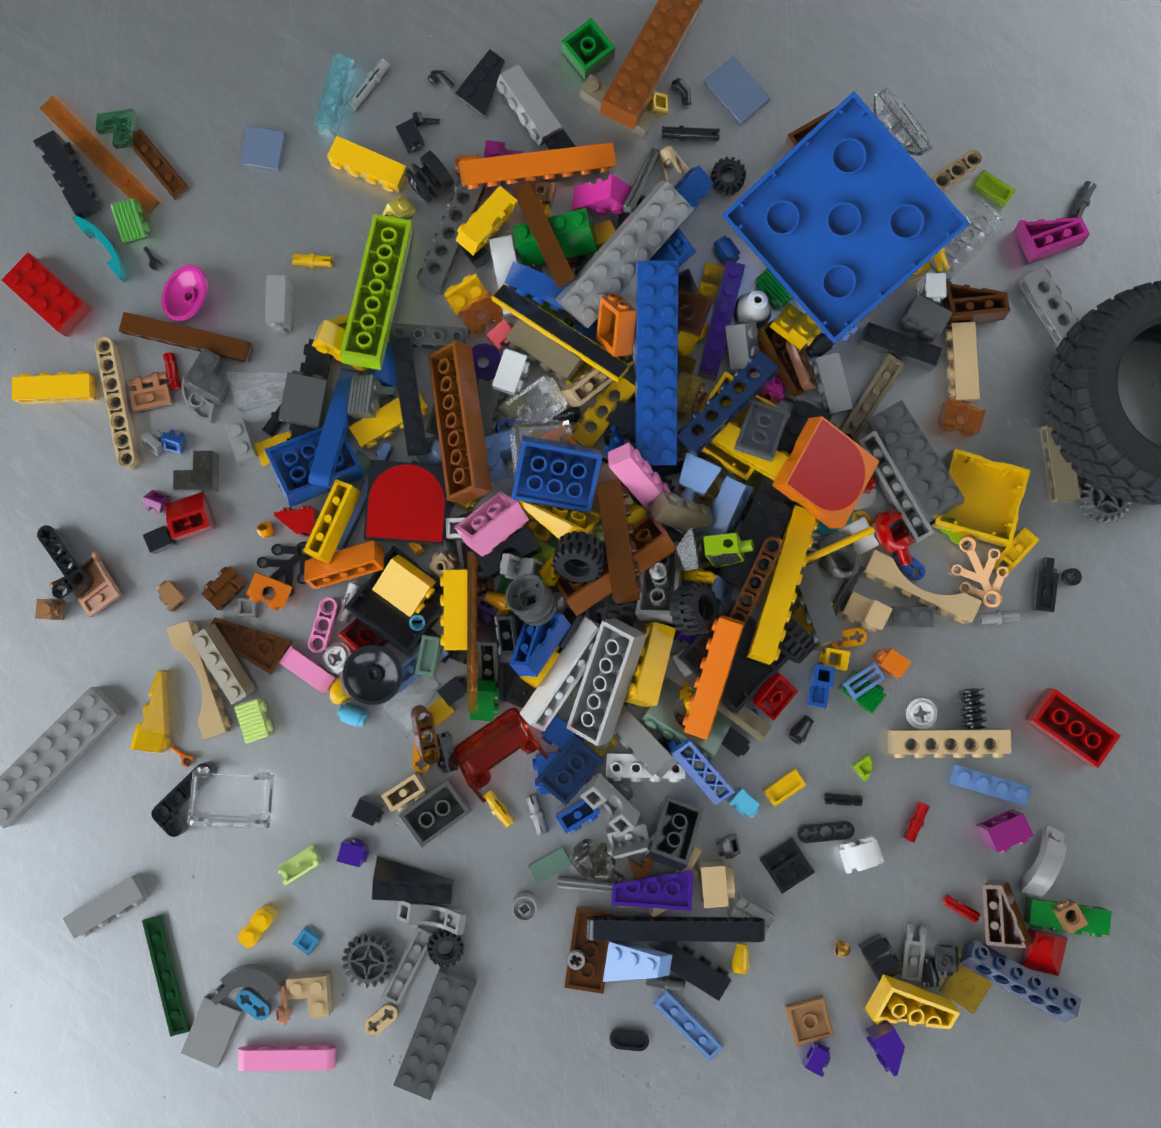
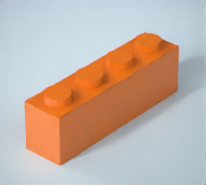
M375 540L335 551L330 564L315 558L306 560L304 581L315 590L383 570L384 549Z

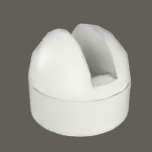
M656 563L649 568L651 578L654 580L662 579L667 574L666 568L662 563Z

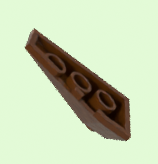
M772 320L757 329L758 346L760 352L778 366V374L775 377L783 382V386L794 397H797L805 391L799 383L787 351V340L770 327L774 321Z

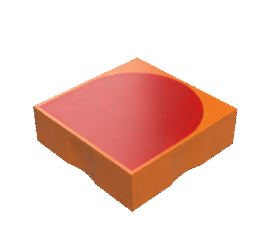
M823 416L809 418L791 455L784 462L772 486L792 501L801 504L811 515L830 529L844 528L879 460Z

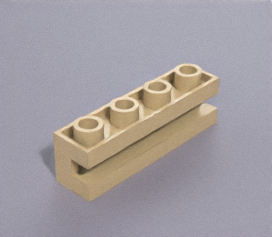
M975 322L951 323L945 330V340L948 341L946 359L949 360L947 378L950 379L948 396L951 398V403H960L961 401H967V403L976 402L980 399Z

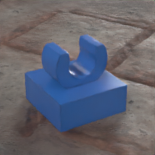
M173 429L169 433L164 432L161 436L163 450L180 455L183 453L184 433L181 432L180 436H177Z

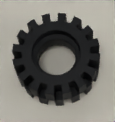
M725 157L724 160L721 158L718 163L714 164L710 179L713 181L714 189H718L720 194L725 192V195L729 193L733 195L735 191H740L746 179L745 166L740 164L741 161L739 159L735 161V157L731 159ZM724 170H732L736 178L728 183L723 181L721 173Z
M440 928L438 929L439 932L436 933L434 931L432 933L433 936L428 938L427 951L435 965L438 964L442 968L445 965L447 968L449 964L452 963L454 966L456 965V960L458 962L461 960L460 955L463 956L464 945L460 935ZM443 941H450L453 944V948L448 954H441L438 951V946Z

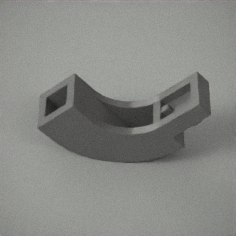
M255 964L239 966L220 979L222 984L214 991L216 995L211 1001L217 1005L232 990L241 986H248L257 990L268 1001L286 982L268 967Z

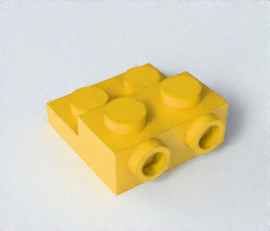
M790 303L770 325L774 331L799 350L805 344L809 346L815 339V336L821 331L820 327L806 312L805 314Z

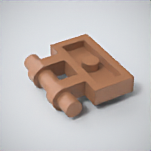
M153 372L149 376L142 377L140 375L128 380V386L130 388L136 387L137 390L129 392L134 412L173 404L169 385H161L162 380L168 379L166 372ZM153 383L154 387L144 389V384Z

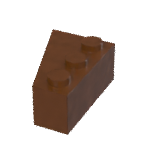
M946 281V297L942 300L943 308L953 313L946 324L947 326L951 323H979L1004 320L1011 311L1007 292L987 288L977 289L970 287V285L964 284L962 286Z

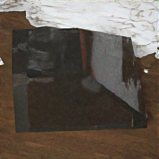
M709 527L688 529L674 551L673 562L677 572L713 566L705 556L704 536H710Z

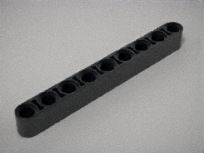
M589 916L587 917V939L592 941L763 942L765 941V919L759 917Z

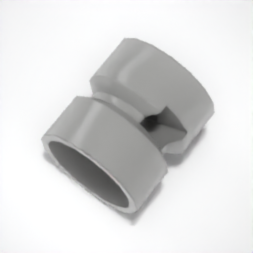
M528 891L518 893L512 904L514 918L520 922L533 920L538 910L536 896Z

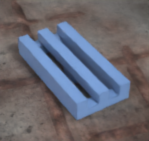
M874 661L842 684L851 695V698L855 700L887 677ZM871 669H876L874 672H872L871 674H869L853 686H849L850 683H852L853 681H855ZM877 674L880 675L879 678L865 686L857 693L853 692V690H855L856 688H858L859 686H861Z

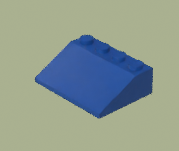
M323 427L264 449L289 507L330 492L336 479L348 484L363 479L361 465L346 436L330 488L309 484V474Z
M522 435L511 499L590 513L603 456L601 449Z

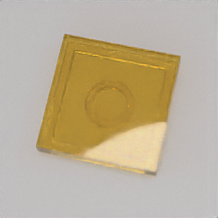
M959 964V970L953 972V976H947L938 991L974 1014L993 983Z

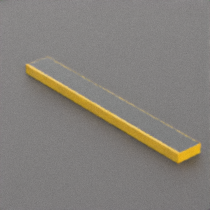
M503 284L492 296L493 302L618 383L629 370L630 365L612 356L607 350L524 296L516 293L507 285Z

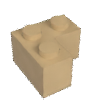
M851 592L840 614L844 615L843 619L851 623L856 621L861 624L860 627L868 632H875L876 630H883L893 609L877 600H869L855 592Z
M330 971L291 974L286 979L287 1000L307 998L309 1019L330 1016L333 1012Z

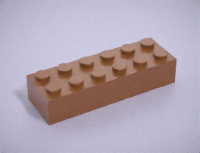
M652 514L633 525L634 535H631V540L635 542L637 554H634V561H638L640 573H637L638 576L677 549L668 533L659 522L654 520ZM607 554L603 572L597 580H591L590 583H578L564 579L562 575L557 580L555 585L576 616L612 593Z

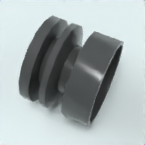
M523 574L518 576L509 584L506 590L505 600L507 606L524 623L530 626H540L547 623L557 610L558 601L556 595L536 575Z

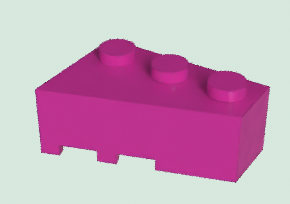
M613 174L609 175L608 180L605 181L601 178L597 179L596 184L593 185L588 182L576 186L573 192L572 210L576 211L587 208L592 215L605 216L611 212L622 214L623 205L632 186Z
M1082 217L1057 218L1051 221H1045V219L1029 222L1019 220L1014 229L1029 264L1083 245L1090 235Z

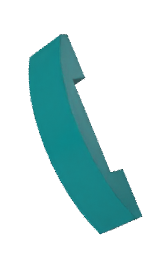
M78 216L72 217L85 235L89 238L95 235L111 255L112 259L107 264L115 275L124 283L128 281L124 261L113 242L87 220Z

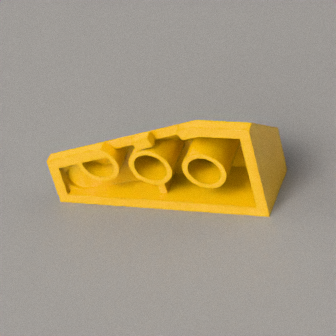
M516 500L521 507L558 539L562 535L564 536L565 533H572V531H582L595 536L602 523L601 514L592 509L588 513Z
M158 670L149 691L151 699L142 709L144 718L141 723L136 725L130 749L162 753L170 746L167 671Z

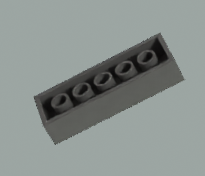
M902 400L867 420L871 432H877L929 523L964 503V496Z
M440 967L393 1086L431 1100L477 980L445 967Z

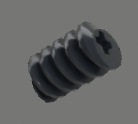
M984 688L964 689L959 692V694L965 696V698L960 699V702L966 704L960 708V710L966 711V714L961 715V718L967 719L961 725L968 729L988 728V726L981 724L987 721V718L981 716L986 713V710L980 708L986 705V702L980 701V699L985 697V694L979 693Z

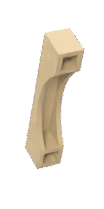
M877 550L871 551L863 567V573L866 574L865 577L875 582L879 580L883 582L884 587L891 590L896 588L901 591V595L910 599L914 597L923 606L929 607L931 605L937 608L936 612L947 616V614L954 616L953 620L961 624L973 622L982 603L981 600L966 593L939 595L920 589L901 573L892 557Z
M185 621L166 628L171 646L189 660L200 680L202 704L197 723L203 740L231 731V721L223 710L225 708L224 701L217 692L219 689L218 683L215 678L213 679L210 670L189 639L200 632L198 625L194 621Z

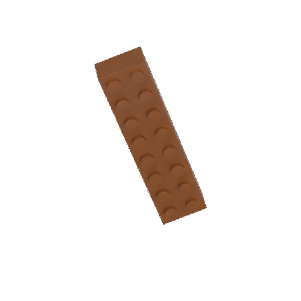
M658 0L604 95L600 114L635 130L699 15L703 0Z
M454 340L428 355L447 501L466 504L492 492L472 347L471 345Z

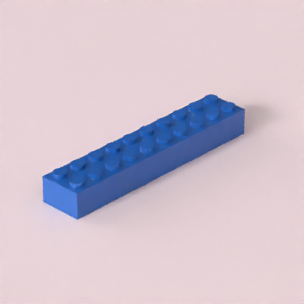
M638 260L636 262L637 314L635 323V449L640 452L644 461H648L649 465H676L678 261Z

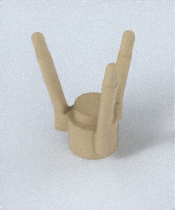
M668 146L659 152L661 159L658 162L662 169L664 181H668L665 165L667 167L674 165L677 172L681 174L682 171L678 165L679 163L685 172H688L689 168L682 161L678 152H675L673 146Z

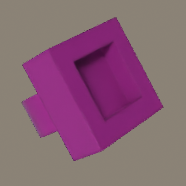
M151 490L143 497L142 504L146 505V511L149 512L152 508H155L156 515H159L166 504L169 503L170 496Z

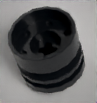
M429 150L419 158L423 166L422 168L415 163L411 165L415 174L409 168L404 170L411 188L428 204L433 201L429 192L435 198L439 196L435 187L438 186L441 190L446 191L455 184L443 163Z

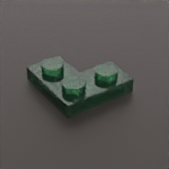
M133 109L98 113L96 131L99 135L113 133L112 145L116 149L134 147L136 112Z

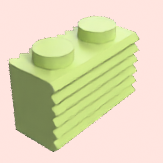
M257 698L234 706L245 743L272 735L273 725L271 720L266 718L267 706L264 701Z

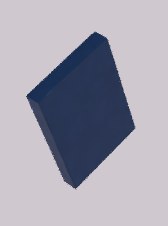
M574 734L537 777L536 781L566 806L605 760Z

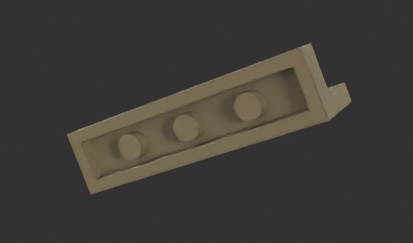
M720 701L719 712L762 743L765 740L766 734L772 728L769 723L745 705L737 714H734Z

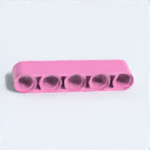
M249 1045L238 1048V1070L316 1071L336 1068V1046Z

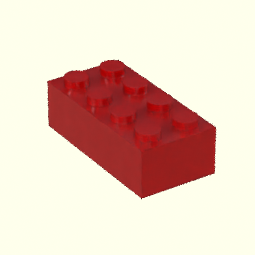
M29 252L2 279L12 291L65 337L92 310L89 305Z
M1047 688L1025 719L1087 765L1096 768L1100 767L1121 737V735L1057 689Z

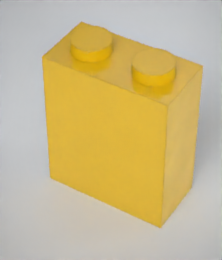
M398 554L390 560L372 590L411 617L423 610L425 607L423 602L434 593L435 589L433 587L436 581Z

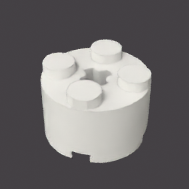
M874 836L860 838L857 844L855 842L840 844L841 849H839V853L846 874L852 873V870L855 869L862 871L878 866L879 863H884L878 841L874 839Z

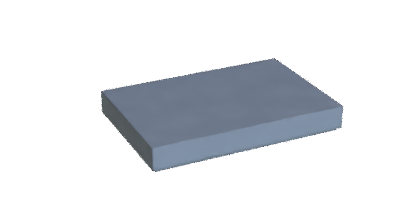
M734 56L704 80L706 86L741 125L771 99Z

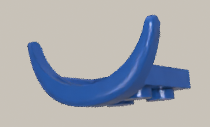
M677 228L649 261H678L679 268L697 251L683 232Z

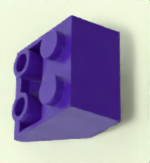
M884 1020L880 1024H874L866 1029L869 1035L866 1039L877 1054L876 1057L885 1071H890L895 1077L899 1072L905 1046L892 1024Z

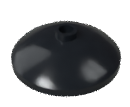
M367 645L355 650L347 658L343 667V682L346 690L355 700L366 705H379L387 702L395 696L402 683L403 673L398 658L394 653L382 646ZM374 670L378 671V677L373 676Z

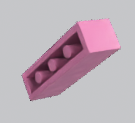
M630 443L608 452L609 468L648 512L650 511L649 507L662 491L670 493L668 485L660 480L658 473L653 472L648 461H644L640 452L634 449Z

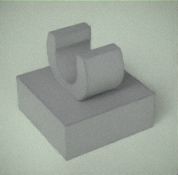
M157 430L152 436L146 432L141 437L143 445L159 456L163 452L161 441L163 433Z

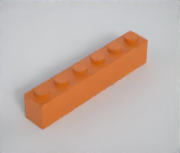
M724 615L714 620L712 630L715 631L713 639L709 638L706 650H709L707 658L703 657L700 669H703L701 677L697 676L694 685L697 688L696 694L691 695L688 704L691 710L689 714L686 713L682 725L685 726V733L705 740L710 736L745 622Z

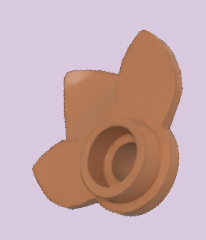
M282 986V989H279L281 1003L280 1006L276 1007V1021L286 1025L287 1021L291 1019L290 1007L287 1008L286 987Z

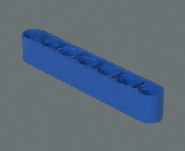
M340 369L310 470L309 484L330 488L351 418L347 414L352 376L361 375V371Z

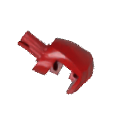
M891 509L878 513L872 522V527L875 530L878 541L887 551L897 552L901 566L913 563L908 547L915 540L908 533L904 532L906 527L901 522L890 529L888 524L902 518V513Z

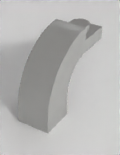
M1048 825L1043 828L1041 847L1037 859L1032 867L1023 874L1022 892L1040 899L1053 885L1061 870L1067 851V845L1064 844V832Z
M400 901L397 920L407 925H430L445 929L456 935H463L466 925V914L462 913L459 908L441 903Z

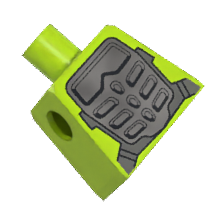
M737 533L704 536L705 556L714 568L743 562L744 552L754 551L752 539L741 541Z

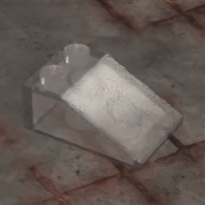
M553 373L544 375L500 406V409L520 440L522 435L527 436L571 408L561 393L562 387Z

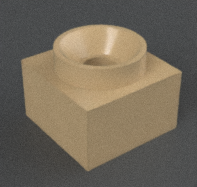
M722 860L698 861L701 902L704 908L729 907L728 899L735 898L732 866H725Z

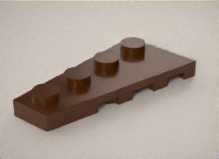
M216 617L211 623H215L234 653L270 675L274 673L280 663L279 661L293 642Z

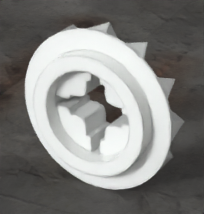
M333 643L325 650L323 665L327 671L336 674L343 671L344 664L351 655V649L346 644ZM333 655L340 656L342 661H337Z
M917 698L911 701L906 708L905 717L914 728L928 729L936 722L937 709L930 700ZM919 706L922 711H929V713L923 715V719L919 716H914V714L919 712Z

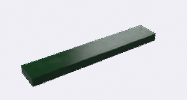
M161 914L143 919L142 924L170 1037L190 1032L191 1026L164 916Z

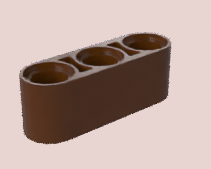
M417 705L411 711L417 752L426 764L432 765L440 758L432 713L425 706ZM421 713H426L423 719L418 720ZM426 731H429L428 736L422 738V734ZM432 750L429 756H425L427 751Z

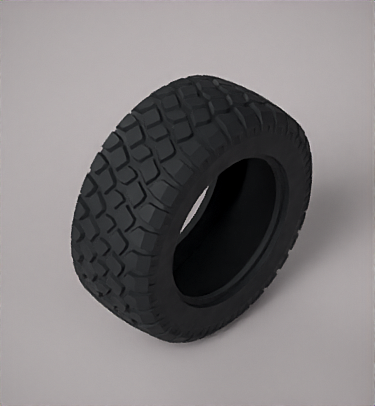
M1160 280L1154 281L1153 284L1149 282L1120 292L1114 296L1113 300L1108 298L1097 305V310L1091 309L1081 318L1080 322H1076L1067 332L1068 337H1063L1056 348L1058 354H1054L1048 366L1051 373L1046 374L1044 386L1048 389V392L1044 393V407L1049 408V412L1045 413L1048 427H1053L1051 436L1056 446H1061L1059 452L1067 463L1072 462L1071 468L1081 478L1086 477V482L1097 490L1102 489L1106 495L1116 499L1121 498L1122 501L1150 505L1161 504V446L1143 436L1127 417L1118 392V371L1121 359L1132 341H1150L1161 344Z

